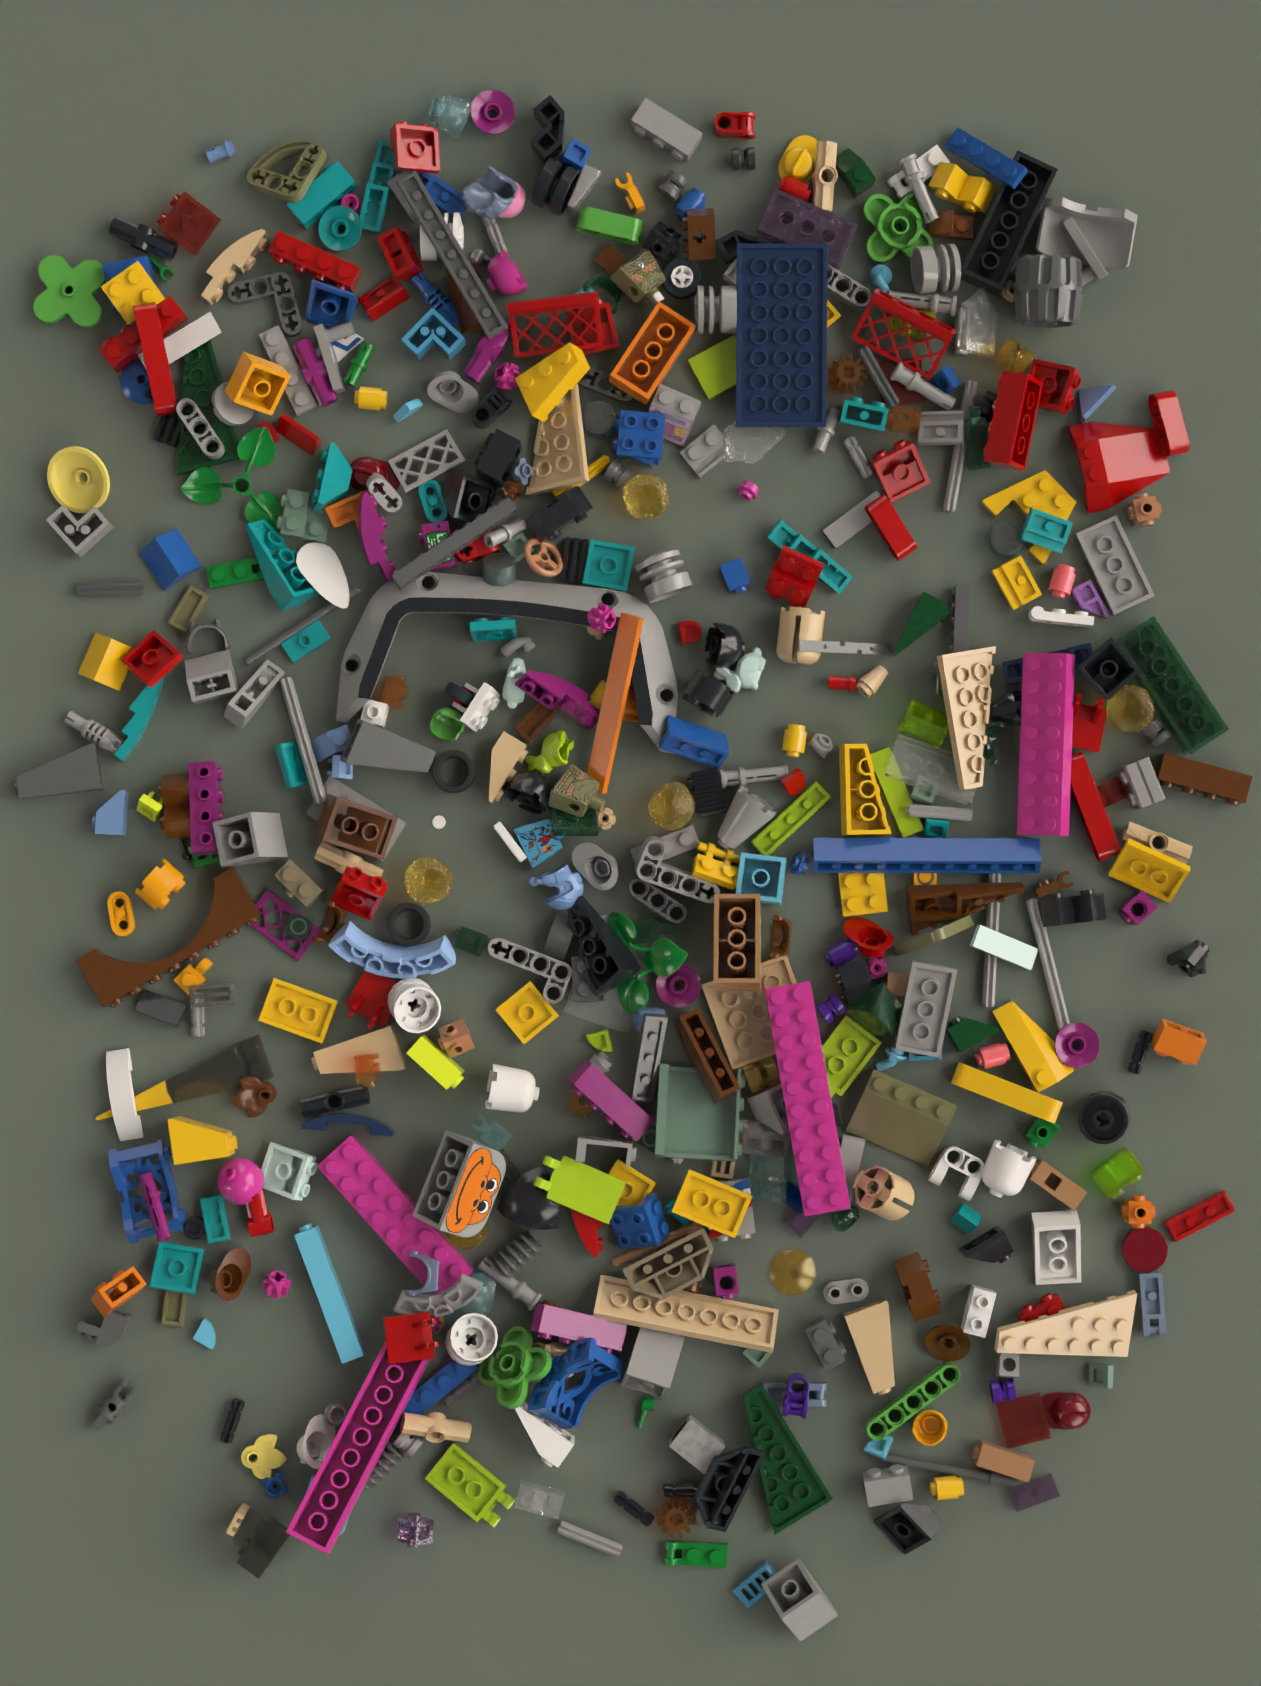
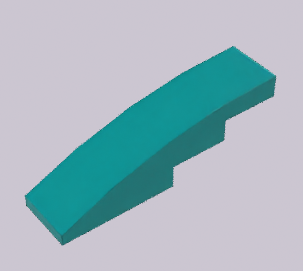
M379 140L360 213L362 229L379 233L392 191L387 181L395 177L397 171L395 170L394 152L391 151L390 142Z
M778 520L765 537L780 550H782L783 546H786L824 563L825 565L818 580L837 594H840L853 578L851 574L825 552L816 548L782 520Z
M164 677L152 688L146 686L129 707L136 714L122 730L128 738L114 754L120 760H127L147 729L160 698Z

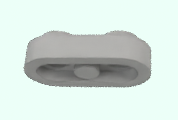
M859 1277L833 1280L828 1282L823 1288L824 1298L831 1304L861 1301L866 1298L869 1292L867 1283ZM855 1286L861 1287L860 1293L856 1294L853 1292ZM833 1289L839 1290L837 1297L831 1296Z

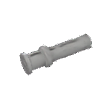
M912 154L899 160L897 164L902 167L906 177L905 183L911 186L924 216L925 223L928 224L937 220L939 216L924 184V172L919 169L916 162V154Z
M889 291L890 295L914 308L928 309L932 314L942 312L955 316L957 296L951 298L939 296L937 293L932 294V296Z
M902 362L898 363L890 376V380L900 382L906 386L907 390H915L947 411H950L956 401L955 398L920 378V373H914L903 366Z
M787 765L747 770L742 767H738L737 770L728 771L719 769L722 789H725L727 786H746V783L779 780L789 774Z
M485 1257L478 1269L511 1292L514 1300L518 1299L525 1304L529 1311L533 1309L542 1296L541 1293L537 1294L530 1289L525 1281L519 1282L514 1277L507 1276L488 1257Z

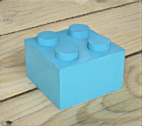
M741 853L736 894H760L761 904L781 906L787 865L786 858Z

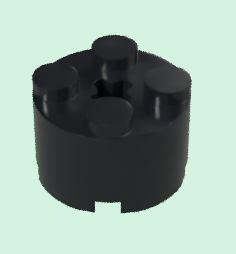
M696 669L683 691L682 699L692 705H701V711L709 716L718 718V716L723 714L735 692L731 691V688L714 677H706L703 675V671Z

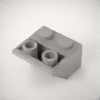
M229 650L185 660L186 680L191 700L196 705L235 695L239 692Z

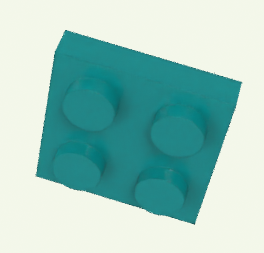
M591 539L583 585L627 592L635 547Z
M510 617L497 618V621L479 618L475 619V622H470V633L473 642L512 640L518 637L515 619L511 620Z
M159 1242L150 1288L196 1295L205 1250Z

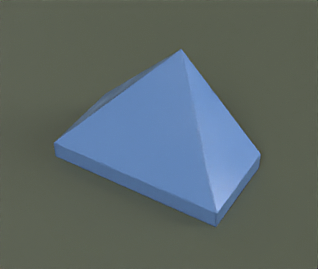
M1113 384L1079 389V422L1084 423L1117 387Z

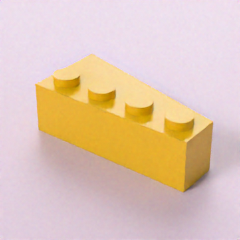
M867 744L840 745L841 836L891 834Z

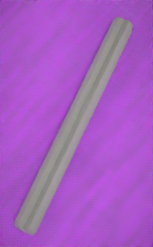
M967 380L964 387L961 410H964L966 413L964 420V445H954L943 510L946 512H954L957 505L978 385L976 381Z
M285 677L280 680L281 688L314 803L317 806L325 804L327 797L293 679Z
M989 873L988 883H1001V874ZM998 901L987 904L986 927L996 932L999 930L1000 903ZM984 952L982 1006L994 1007L997 957Z
M1038 898L1026 900L1055 1019L1058 1029L1061 1030L1064 1026L1070 1024L1047 930L1046 927H1043L1040 902Z

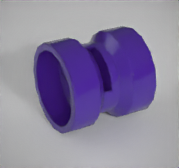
M834 993L829 995L824 1003L820 1002L815 1006L828 1024L834 1020L836 1015H841L847 1011Z
M1006 1378L1001 1382L998 1380L989 1381L993 1403H1000L1005 1399L1008 1401L1016 1400L1013 1378Z

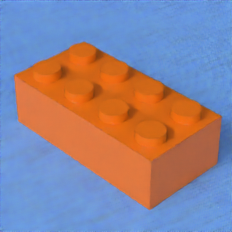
M658 302L610 374L609 382L647 406L659 385L690 341L697 326L663 303Z

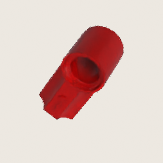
M263 1189L259 1194L256 1193L251 1198L253 1200L250 1203L246 1204L248 1212L247 1224L251 1237L274 1233V1223L271 1213L268 1212Z

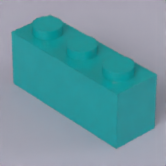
M338 161L334 164H328L323 169V173L313 180L302 200L286 204L289 211L306 230L317 222L329 208L336 206L342 197L350 194L357 188L355 180Z

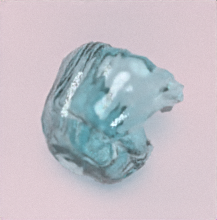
M439 95L431 103L429 119L434 126L442 129L452 139L456 140L461 135L468 120L472 101L462 97Z
M474 1272L468 1276L483 1282V1286L470 1303L459 1309L468 1314L477 1313L487 1317L492 1310L496 1283L486 1274Z

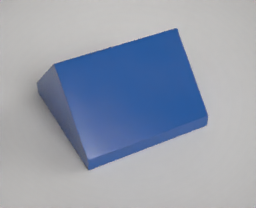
M312 280L305 319L330 328L352 322L359 301L354 293Z
M178 529L155 537L140 552V555L164 591L202 567Z

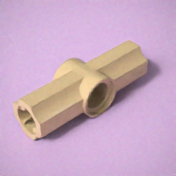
M818 141L816 145L815 170L811 176L814 185L812 210L815 212H832L834 183L837 181L838 173L835 169L837 143L832 141ZM822 172L827 174V182L823 181L821 177Z
M1130 821L1126 825L1121 839L1127 842L1129 838L1184 864L1189 860L1193 846L1170 838L1164 833L1155 832ZM1155 837L1160 838L1162 841L1160 849H1156L1152 845V840Z
M323 841L314 857L317 861L335 868L336 871L342 874L346 866L351 868L358 867L363 873L372 877H382L384 872L383 869L364 861L363 858L349 851H342Z
M404 1412L400 1424L401 1433L424 1436L431 1443H440L444 1440L468 1443L472 1429L470 1422L446 1419V1416L440 1412H433L427 1416Z

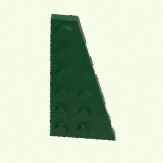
M211 339L184 355L182 399L189 398L195 402L223 443L225 452L220 459L212 460L208 458L180 418L178 476L194 472L202 467H212L240 459L237 453L239 440L235 426H229L220 421L213 411V402L211 403L214 390L223 383ZM193 406L185 407L183 415H190L193 412ZM198 425L195 430L196 434L204 433L206 425ZM212 443L208 447V452L210 453L218 450L217 443Z
M760 1383L742 1395L754 1447L765 1452L759 1469L775 1535L833 1500L763 1383Z

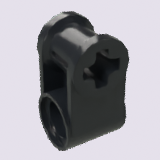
M495 386L472 410L473 424L477 428L485 429L489 427L513 404L511 399L508 400L499 391V387ZM480 412H485L488 418L485 421H479L476 415Z

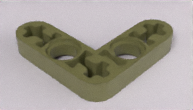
M967 915L935 930L895 944L892 947L896 956H900L948 938L974 926L971 916Z

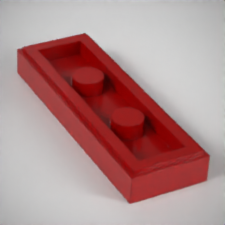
M1222 1190L1163 1222L1173 1241L1177 1242L1235 1212V1209L1226 1192Z

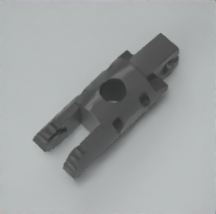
M127 1377L121 1380L105 1402L95 1411L99 1416L91 1426L97 1431L106 1422L111 1425L120 1412L140 1391V1388L136 1386L132 1388L127 1397L120 1392L128 1384L129 1379Z

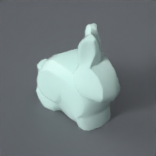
M755 647L752 652L745 654L738 660L735 670L716 668L714 677L725 681L726 686L735 693H738L741 688L757 692V683L764 669L766 659L761 656V649Z
M514 658L512 660L503 686V699L507 701L508 707L515 709L518 703L524 702L525 692L514 685L526 672L524 660L521 658Z

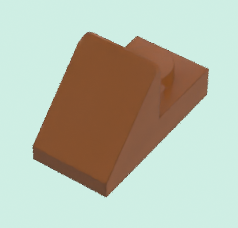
M954 210L937 212L939 218L928 223L927 233L932 238L973 239L974 216L954 215Z

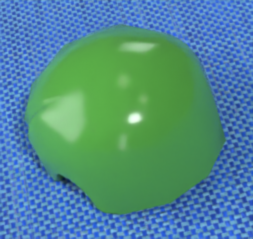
M450 707L438 709L433 714L429 724L431 733L443 740H457L465 728V724L460 721L463 715Z

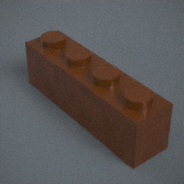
M1168 753L1160 755L1156 770L1157 779L1162 787L1170 789L1173 786L1181 787V791L1188 794H1195L1196 791L1203 793V797L1206 799L1216 800L1217 797L1225 799L1226 804L1238 806L1239 803H1246L1253 777Z
M697 1008L679 1016L674 1026L714 1104L734 1096L740 1089V1086L700 1009Z

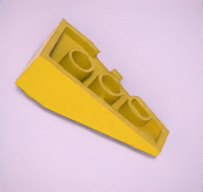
M1013 1001L992 1011L1033 1091L1038 1093L1059 1082L1074 1071L1073 1067L1065 1065L1058 1058L1055 1051V1041Z

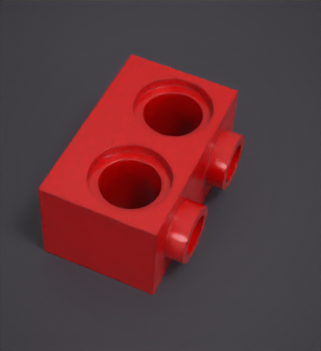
M394 227L377 237L395 278L408 281L424 271L407 231Z

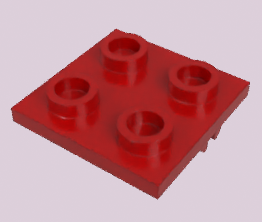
M1076 693L1073 706L1072 748L1099 753L1108 708L1102 707L1104 698L1100 697L1095 706L1080 703L1082 694Z
M364 971L345 1006L351 1009L347 1016L352 1018L358 1012L371 1020L367 1025L368 1029L371 1030L375 1024L384 1028L392 1015L387 1002L389 992L396 982L388 977Z
M430 1312L384 1318L389 1364L435 1358L434 1348L439 1347V1343L433 1342L431 1325L436 1324V1319H430Z

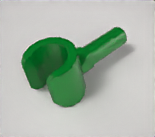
M153 255L148 258L160 271L163 281L168 282L163 277L165 271H170L174 276L172 269L161 265Z
M644 1397L642 1399L641 1414L636 1427L642 1428L646 1412L654 1411L655 1398Z

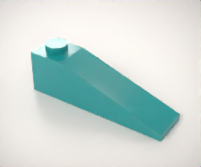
M264 519L246 525L269 593L281 612L297 608L319 594L298 569L296 563L298 552L295 549L291 551L283 543L284 538Z

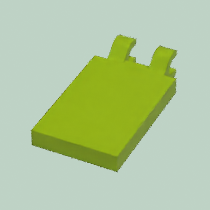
M736 334L687 360L708 401L736 386Z
M847 1015L843 1017L822 1045L831 1098L835 1093L840 1097L844 1094L882 1043Z
M545 1155L542 1164L554 1168V1171L549 1181L536 1176L533 1185L547 1191L545 1198L609 1224L626 1182L563 1155L561 1161Z
M453 1442L425 1478L477 1523L483 1518L492 1527H495L501 1517L491 1510L498 1502L507 1509L515 1502L513 1497L503 1491L507 1485L455 1442Z

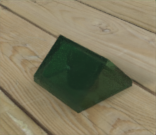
M882 982L845 1008L863 1029L871 1035L894 1037L899 1027L903 1004Z

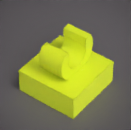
M152 791L148 796L146 794L141 796L136 811L156 822L160 817L164 802L163 798L159 802L153 800L155 792Z

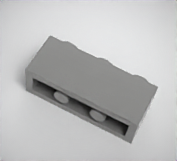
M647 98L644 99L631 119V127L637 135L641 137L647 136L652 139V143L661 149L663 147L671 151L670 154L680 161L684 159L688 162L702 140V132Z

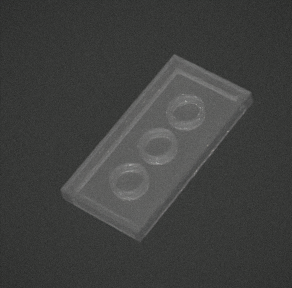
M901 734L897 735L885 776L957 802L971 805L976 788L959 790L952 752Z

